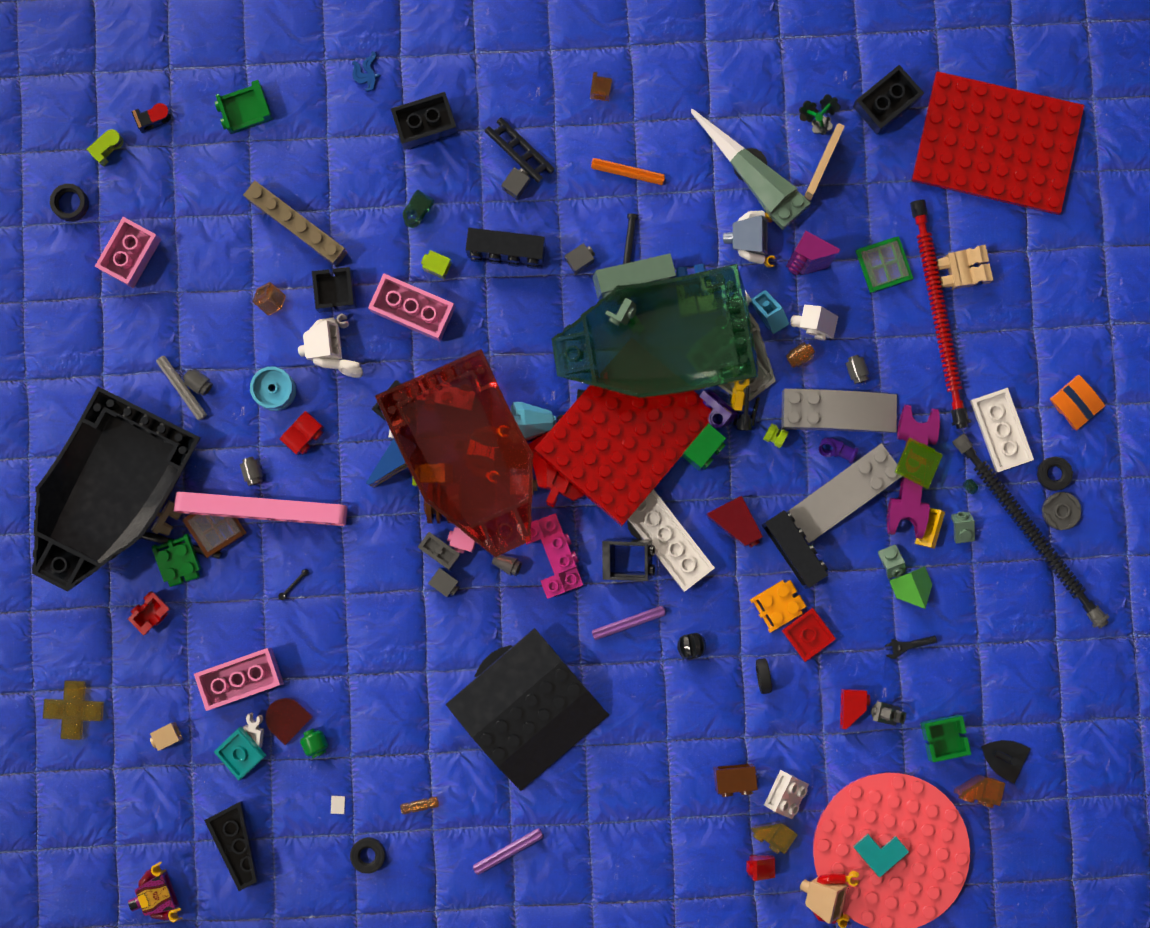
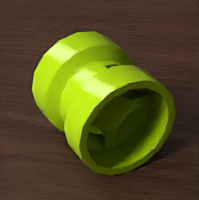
M771 423L763 440L772 442L774 446L781 448L789 432L784 429L780 430L777 425Z

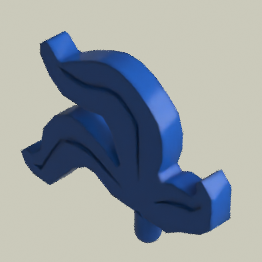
M373 51L371 52L372 55L363 61V68L368 74L361 72L358 62H352L354 65L353 79L358 84L367 83L368 88L365 89L367 92L373 91L376 83L375 78L380 77L379 73L374 74L371 69V65L376 59V54Z

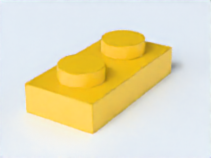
M930 508L925 534L922 539L916 538L915 544L935 549L945 515L944 511Z

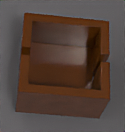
M752 763L713 767L715 790L722 797L734 796L733 793L740 792L741 795H751L753 791L758 790L756 770Z

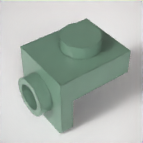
M625 298L617 315L606 311L605 314L610 317L609 321L618 326L620 323L627 325L630 318L634 317L637 305Z
M969 512L952 514L951 519L954 523L955 543L975 541V521Z
M896 545L878 551V556L886 570L888 579L899 577L906 572L905 561Z

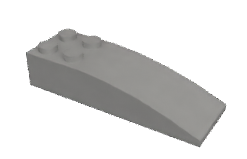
M784 389L782 391L781 429L896 433L897 394L816 389Z
M881 443L787 512L792 514L795 519L793 523L798 529H802L806 535V541L810 543L904 474L898 471L899 466Z

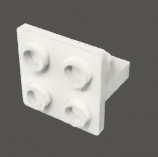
M780 770L764 806L780 815L793 819L799 811L802 799L807 794L809 784Z

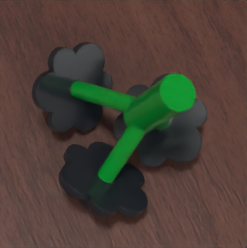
M826 94L820 100L822 105L821 112H818L816 109V103L806 100L803 106L799 108L801 113L799 118L801 121H812V131L814 134L820 133L825 135L827 131L832 130L833 124L831 123V118L825 117L824 114L829 112V114L834 115L841 107L837 103V98H832L831 95Z

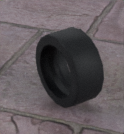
M63 184L53 190L50 196V206L59 218L73 222L81 219L86 214L89 200L84 191L78 186ZM67 192H74L80 198L78 209L72 213H65L59 208V200Z

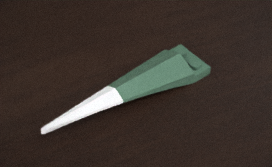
M691 109V114L720 148L768 216L782 230L810 206L811 203L797 190L798 188L694 109Z

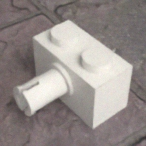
M804 305L802 316L793 315L790 322L792 327H801L806 330V334L814 335L815 339L825 341L826 338L834 339L838 316L822 306Z

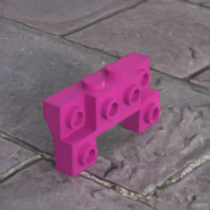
M556 513L520 526L526 545L539 540L542 541L553 569L554 576L541 580L547 599L583 586L575 564L578 563L575 551L571 552L568 545L572 543L568 533L564 535Z

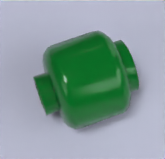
M313 728L303 733L305 737L301 738L300 744L306 756H311L313 759L326 753L325 749L329 745L321 730L315 732Z

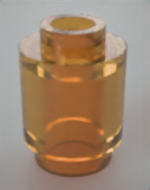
M803 342L788 351L789 354L785 356L792 368H799L814 358L813 354L815 351L810 343L806 345Z

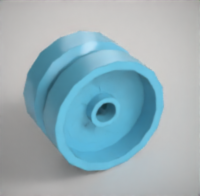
M265 367L253 376L250 383V392L253 399L263 408L270 411H281L294 401L296 385L293 378L284 370L277 367Z

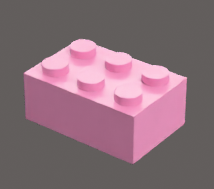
M122 217L95 267L134 289L159 245L161 238Z

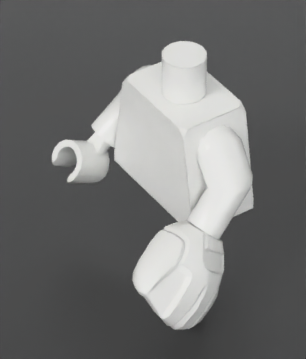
M339 314L337 319L332 317L317 320L310 330L304 333V345L298 347L299 355L313 361L317 366L338 369L346 376L361 378L363 370L360 367V363L345 359L339 360L342 359L339 327L346 328L349 326L347 321L341 322L347 319L346 315Z

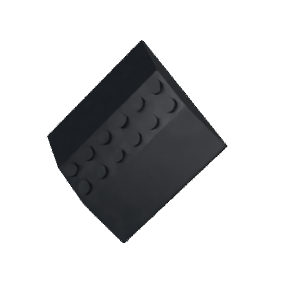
M535 628L445 704L473 740L520 791L609 716L606 710Z

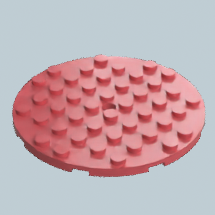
M885 772L859 778L842 788L833 797L818 820L813 840V857L817 877L824 874H845V876H848L851 871L859 873L858 878H851L852 880H859L857 886H851L848 882L845 883L848 885L842 913L847 914L850 919L869 928H917L943 914L959 895L969 870L970 844L964 821L954 804L945 794L920 778L908 774ZM866 834H869L881 849L896 836L909 853L879 878L853 846Z

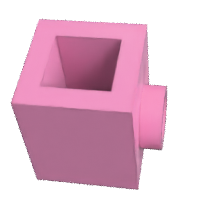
M454 527V531L450 530L447 541L450 542L449 546L454 547L453 549L458 553L464 554V551L473 553L478 534Z

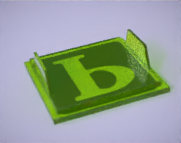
M909 438L895 473L929 489L943 454Z

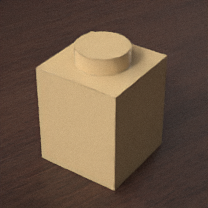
M176 722L150 733V742L158 751L183 740Z

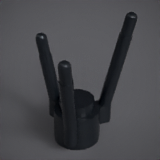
M746 386L744 414H740L739 418L736 416L733 425H737V430L751 431L752 426H755V417L760 398H756L752 416L748 415L749 386Z

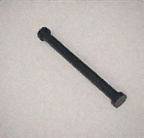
M627 214V219L629 220L623 264L631 262L635 225L639 216L637 214ZM620 294L616 304H622L626 297H622Z

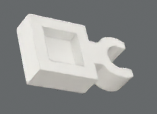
M249 713L246 717L248 725L243 726V729L261 748L264 729L259 728V724L262 723L263 716H257V721H254L253 713Z

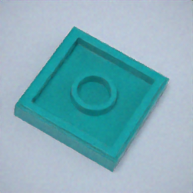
M242 726L214 751L238 781L267 756Z

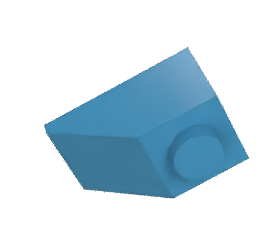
M766 290L751 298V304L765 326L773 334L789 325L783 308Z

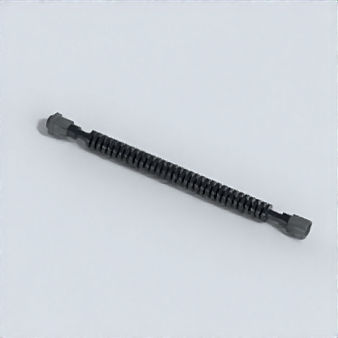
M963 433L952 441L961 454H964L967 459L970 458L976 466L973 470H979L976 474H982L979 478H985L983 483L988 482L986 487L991 485L989 490L992 491L994 489L992 494L995 495L997 493L995 498H1000L998 502H1003L1001 506H1006L1004 510H1009L1007 514H1012L1010 516L1011 519L1015 518L1013 520L1014 523L1018 522L1016 524L1017 527L1021 526L1019 529L1021 531L1024 530L1022 533L1024 535L1027 534L1025 537L1027 539L1030 538L1028 541L1030 543L1033 542L1031 545L1033 547L1036 546L1035 550H1039L1038 554H1042L1041 557L1049 567L1052 566L1050 569L1052 571L1055 570L1053 573L1055 575L1058 574L1056 577L1058 579L1061 578L1059 581L1061 583L1064 582L1063 586H1067L1066 590H1070L1069 593L1070 595L1073 594V599L1078 597L1083 604L1082 607L1087 612L1086 615L1093 623L1092 626L1099 629L1109 622L1107 620L1109 615L1105 614L1098 605H1095L1092 600L1087 598L1084 594L1086 589L1081 583L1078 584L1080 581L1078 579L1075 580L1077 577L1075 575L1072 576L1074 573L1072 571L1069 572L1070 568H1066L1067 564H1063V559L1060 560L1061 557L1060 555L1057 556L1058 553L1054 552V548L1049 549L1052 545H1046L1049 542L1048 540L1043 541L1046 537H1040L1042 532L1037 533L1039 528L1034 529L1036 525H1031L1033 521H1028L1030 517H1025L1027 513H1022L1024 509H1019L1021 505H1015L1018 501H1012L1015 498L1014 496L1009 497L1012 495L1011 492L1006 494L1009 490L1007 488L1003 490L1005 485L1000 486L1002 481L997 482L999 477L994 478L996 473L991 474L993 469L988 470L990 465L985 466L986 460L982 462L978 458L977 452L972 447L973 444L966 434Z

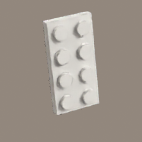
M1008 388L970 401L996 473L1034 460Z

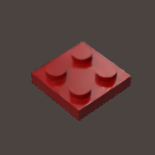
M813 608L781 630L804 662L836 639Z

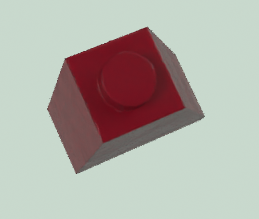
M742 496L706 514L711 521L743 546L749 545L751 548L759 544V539L763 537Z

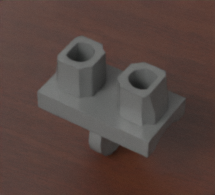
M877 701L871 709L873 721L894 726L897 723L904 724L906 712L900 711L898 706Z

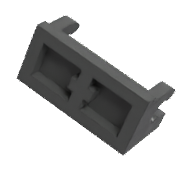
M430 532L427 533L418 546L420 550L449 571L460 557L457 551Z

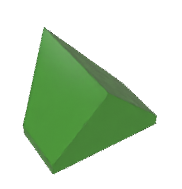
M925 566L889 580L897 599L926 609L932 582Z

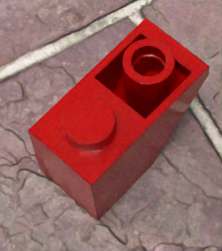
M750 855V861H746V872L753 881L775 878V857L773 855Z

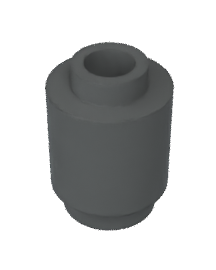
M855 355L848 358L849 362L845 364L851 381L853 380L854 384L869 380V371L864 357Z
M197 369L188 370L183 377L185 379L184 384L198 395L205 396L213 386L210 379Z
M254 457L243 459L240 468L244 481L247 482L248 486L262 483L263 474L258 459L254 460Z

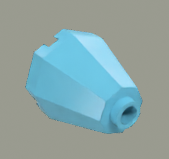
M513 402V405H511L510 426L513 427L511 437L514 443H523L542 436L556 424V417L549 410L523 402Z

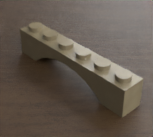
M255 180L243 194L247 201L284 226L335 267L339 265L348 253L343 246Z

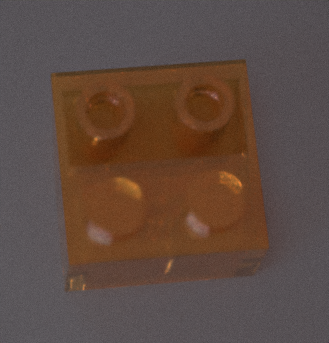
M976 775L954 788V793L958 794V798L964 801L974 803L975 800H978L977 803L993 808L994 805H1001L1005 782Z

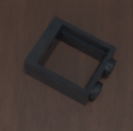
M603 540V580L649 581L655 575V565L652 564L655 546L652 545V540ZM615 545L645 546V573L615 572Z

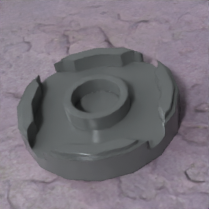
M1057 492L1048 496L1044 501L1042 517L1051 528L1068 530L1079 522L1081 505L1072 494Z

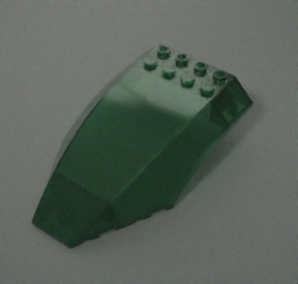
M737 264L671 279L618 285L614 288V291L605 298L600 299L595 306L590 307L580 315L581 317L571 325L569 324L564 328L563 332L558 333L551 339L558 377L638 398L693 391L758 377V360L746 293ZM627 298L637 305L636 313L632 319L630 318L627 325L621 323L619 326L609 321L610 317L605 313L609 311L617 315L623 301Z

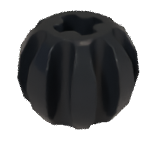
M686 634L679 638L677 649L684 659L698 658L704 655L706 642L701 634Z

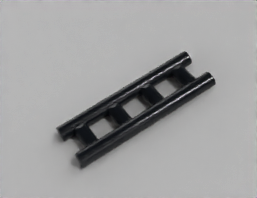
M502 117L496 122L499 125L497 129L493 130L490 126L485 129L484 132L538 184L543 180V177L540 175L545 170L549 174L554 172L555 168ZM505 131L513 138L509 143L500 137ZM518 144L526 151L522 156L513 149ZM532 157L540 164L535 169L527 163Z

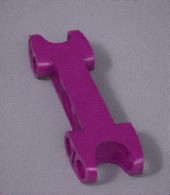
M904 405L898 423L897 439L906 441L905 451L909 442H913L927 449L928 444H937L940 428L939 410L932 408L927 422L919 423L912 416L911 405ZM910 449L905 460V468L909 473H914L921 464L925 465L926 459L912 453V449ZM911 458L917 461L919 465L911 467L908 464V459ZM906 475L901 477L899 499L890 498L887 532L888 534L895 535L899 522L906 519L914 526L915 538L922 539L929 519L930 504L921 502L923 484Z

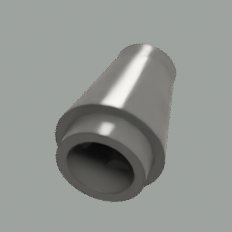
M497 553L492 560L493 565L510 576H517L522 566V562L518 558Z

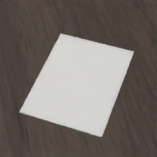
M331 796V814H344L345 796Z

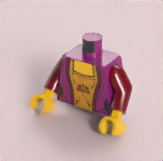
M160 861L147 870L139 880V887L135 889L137 897L128 900V905L131 911L141 908L144 916L150 915L153 919L176 922L183 919L177 915L181 908H177L179 906L166 869H160V864L162 863Z

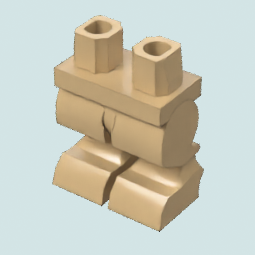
M986 245L977 246L975 249L969 248L948 253L945 257L938 259V270L948 269L949 272L948 276H943L940 279L942 288L952 287V290L974 286L982 281V284H990L993 281L990 263L987 264L989 258ZM978 263L979 267H971L974 264Z

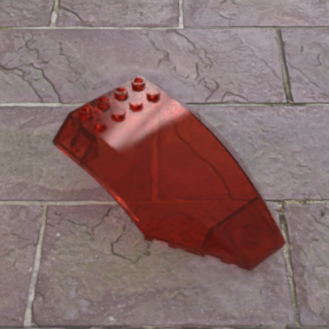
M482 349L375 395L406 465L423 498L430 506L494 557L531 541L533 452L504 399Z

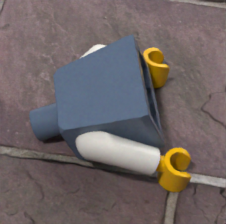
M748 211L737 222L733 223V232L723 233L724 244L733 243V249L742 258L753 263H764L768 268L775 266L768 263L769 259L775 260V256H764L768 255V222H773L766 212Z

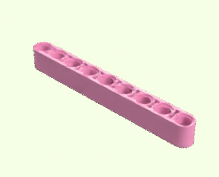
M176 492L174 512L183 514L346 526L348 506L340 504Z

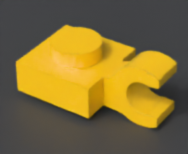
M735 375L734 388L731 398V407L734 410L742 411L745 403L743 390L750 383V379L745 376L743 383H739V376Z

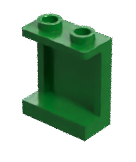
M259 80L252 81V86L224 96L216 94L217 101H214L217 111L222 113L221 124L223 129H227L230 134L273 120Z

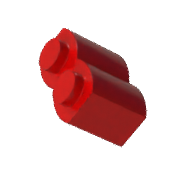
M305 411L280 437V440L296 455L300 453L303 455L311 447L309 445L313 439L318 440L322 436L324 427L311 414Z

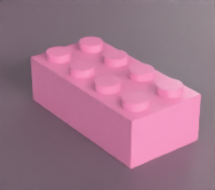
M383 274L368 309L374 314L440 342L455 310V305L452 302Z
M266 648L194 674L206 711L284 684L272 648Z

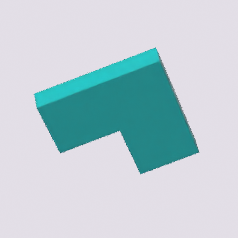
M866 834L853 846L879 878L909 853L896 836L881 849L869 834Z

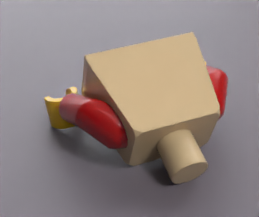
M851 871L848 876H845V874H824L813 879L811 882L806 879L802 881L800 890L807 893L805 904L819 921L829 924L837 922L839 927H847V921H850V917L842 913L848 885L845 883L848 882L851 886H857L859 880L851 879L852 877H859L857 871Z

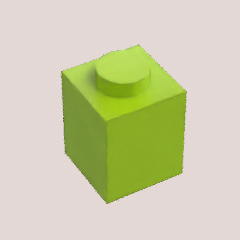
M430 250L428 254L423 256L421 264L425 272L445 280L452 261L450 258Z

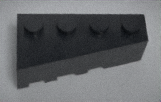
M242 801L204 820L238 891L258 881Z

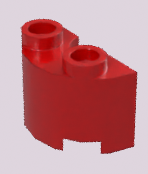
M153 591L144 597L145 603L142 606L139 604L132 609V615L128 618L143 636L149 633L153 626L159 625L169 614L168 611L171 610Z

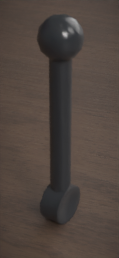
M303 569L301 575L285 590V592L279 594V599L285 600L287 598V594L296 586V584L304 576H308L309 571L307 569Z

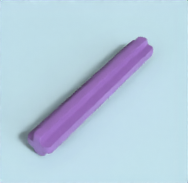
M659 606L592 630L593 638L597 640L665 616L664 607Z
M537 828L474 864V872L479 875L543 838L541 830Z

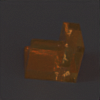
M594 72L590 99L609 101L612 79L598 77L597 72Z
M268 282L257 288L253 303L267 315H271L282 309L286 296L271 282Z

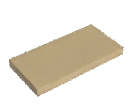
M840 123L836 125L804 195L809 202L817 189L845 127Z

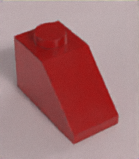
M841 689V729L850 727L867 711V706H870V695L867 694L866 690Z

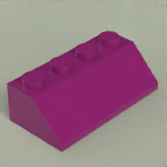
M805 231L786 267L795 275H805L827 269L840 249Z

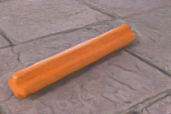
M593 158L591 168L654 184L663 185L665 175L597 158Z

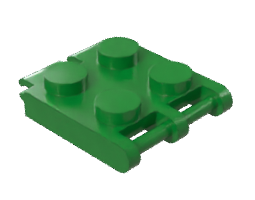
M185 534L184 537L176 540L170 539L167 543L158 546L156 544L152 545V551L163 581H168L170 587L183 583L182 576H184L186 582L200 577L198 571L201 570V566L189 534ZM185 541V543H182V544H179V545H176V546H175L176 543ZM169 546V548L159 551V549Z

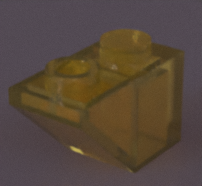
M780 821L755 825L751 828V831L754 832L753 837L761 843L764 840L770 844L769 848L777 854L780 851L785 854L798 835Z

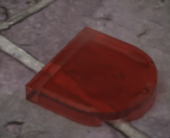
M282 698L274 701L269 706L265 719L269 730L284 745H287L313 716L296 700Z

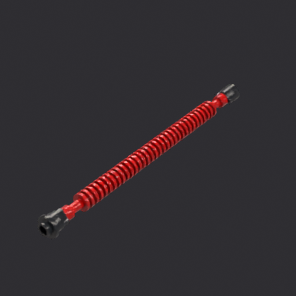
M916 200L911 202L910 206L912 216L915 218L920 235L916 237L920 239L917 241L920 244L918 247L921 249L919 250L920 257L924 258L921 260L924 263L922 267L925 268L923 269L924 277H928L925 278V282H928L926 287H929L927 288L928 296H932L929 297V301H932L930 306H933L931 307V311H933L931 313L936 315L932 318L937 320L933 322L934 325H937L934 327L937 330L935 333L938 335L936 338L941 339L937 343L942 344L938 346L939 349H942L939 350V353L942 354L940 358H945L941 360V363H946L942 365V368H947L943 370V373H947L944 374V378H947L945 382H949L946 384V387H950L947 389V392H951L953 399L951 403L953 423L951 424L956 426V429L966 428L968 423H971V419H968L967 409L964 408L963 400L960 399L959 390L962 389V386H958L961 385V381H957L960 380V376H957L960 374L955 372L959 370L958 367H954L958 365L957 362H953L957 360L956 357H953L956 355L953 352L955 348L952 347L954 343H949L953 341V338H948L952 336V333H948L951 332V328H948L950 327L949 319H945L948 317V314H944L947 313V309H944L946 304H944V295H940L943 294V290H940L942 289V285H940L941 280H939L941 278L936 276L940 273L936 271L939 268L936 266L938 265L936 253L933 252L935 248L932 247L934 246L933 238L931 237L932 233H928L926 223H928L925 200Z

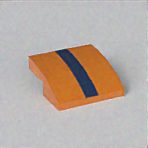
M1080 375L1073 378L1050 398L1054 407L1060 414L1064 415L1074 430H1078L1105 407L1099 396Z

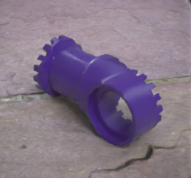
M825 437L819 445V453L822 456H839L849 460L851 464L859 450L857 447H849L843 441L839 442L831 437ZM829 444L833 449L830 451L825 450L823 445Z

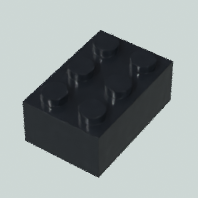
M898 65L855 101L853 108L878 135L917 103L924 92L905 70Z
M445 92L391 108L404 150L458 133Z

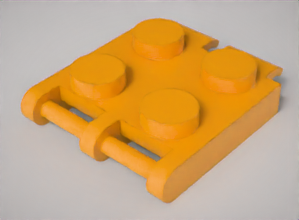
M781 580L750 599L751 603H754L758 609L760 618H763L767 624L769 633L801 615V609L806 607L800 595L793 598L792 594L796 593L797 590L791 580L786 583ZM757 600L760 601V603H761V605L763 606V608H764L765 611H763V610L761 609V607H760V605L758 604ZM766 615L769 616L774 626L771 625Z

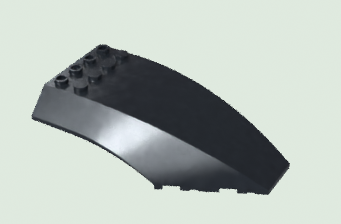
M97 387L62 451L40 483L35 486V540L32 574L68 592L140 540L171 494L200 437Z

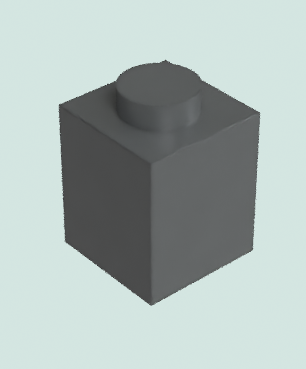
M514 167L502 183V190L518 200L530 183L529 174L522 168L518 170Z
M583 243L566 254L565 260L576 275L594 263L593 256H595V253L590 246L586 247Z
M441 568L437 570L428 583L446 597L454 596L460 588L458 586L459 581Z

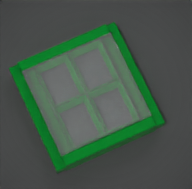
M899 236L855 250L870 293L914 279Z

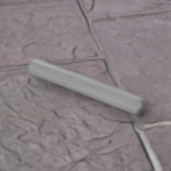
M165 356L156 360L157 364L197 420L204 419L207 416L206 412L184 384Z

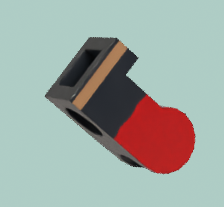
M158 103L152 109L142 113L139 109L131 111L141 133L166 124L172 116L167 106L163 103Z

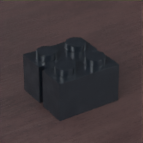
M350 267L333 269L335 275L333 277L329 269L312 271L315 308L319 313L336 311V307L339 310L357 308L353 271Z

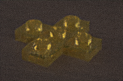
M65 680L63 699H44L43 719H62L61 739L81 740L83 720L103 721L104 701H85L86 681Z

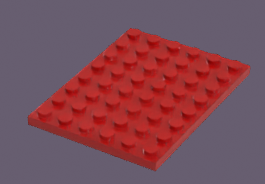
M937 71L934 77L911 181L1060 215L1084 105Z
M631 338L533 451L622 527L707 426L709 415L713 408L707 407L703 403L704 400Z

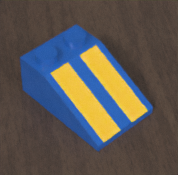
M396 434L366 484L375 488L409 467L412 462L416 463L421 455L419 453L420 449L415 444Z

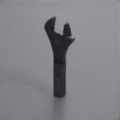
M936 636L910 642H899L891 639V642L887 643L885 647L892 646L893 654L886 656L896 659L908 649L937 643Z

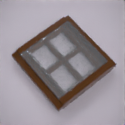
M190 514L182 520L206 558L213 556L247 534L238 519L233 517Z

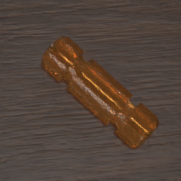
M431 797L429 800H417L411 802V804L403 803L400 805V809L404 815L409 814L411 811L414 813L427 810L429 807L431 809L439 806L437 797Z

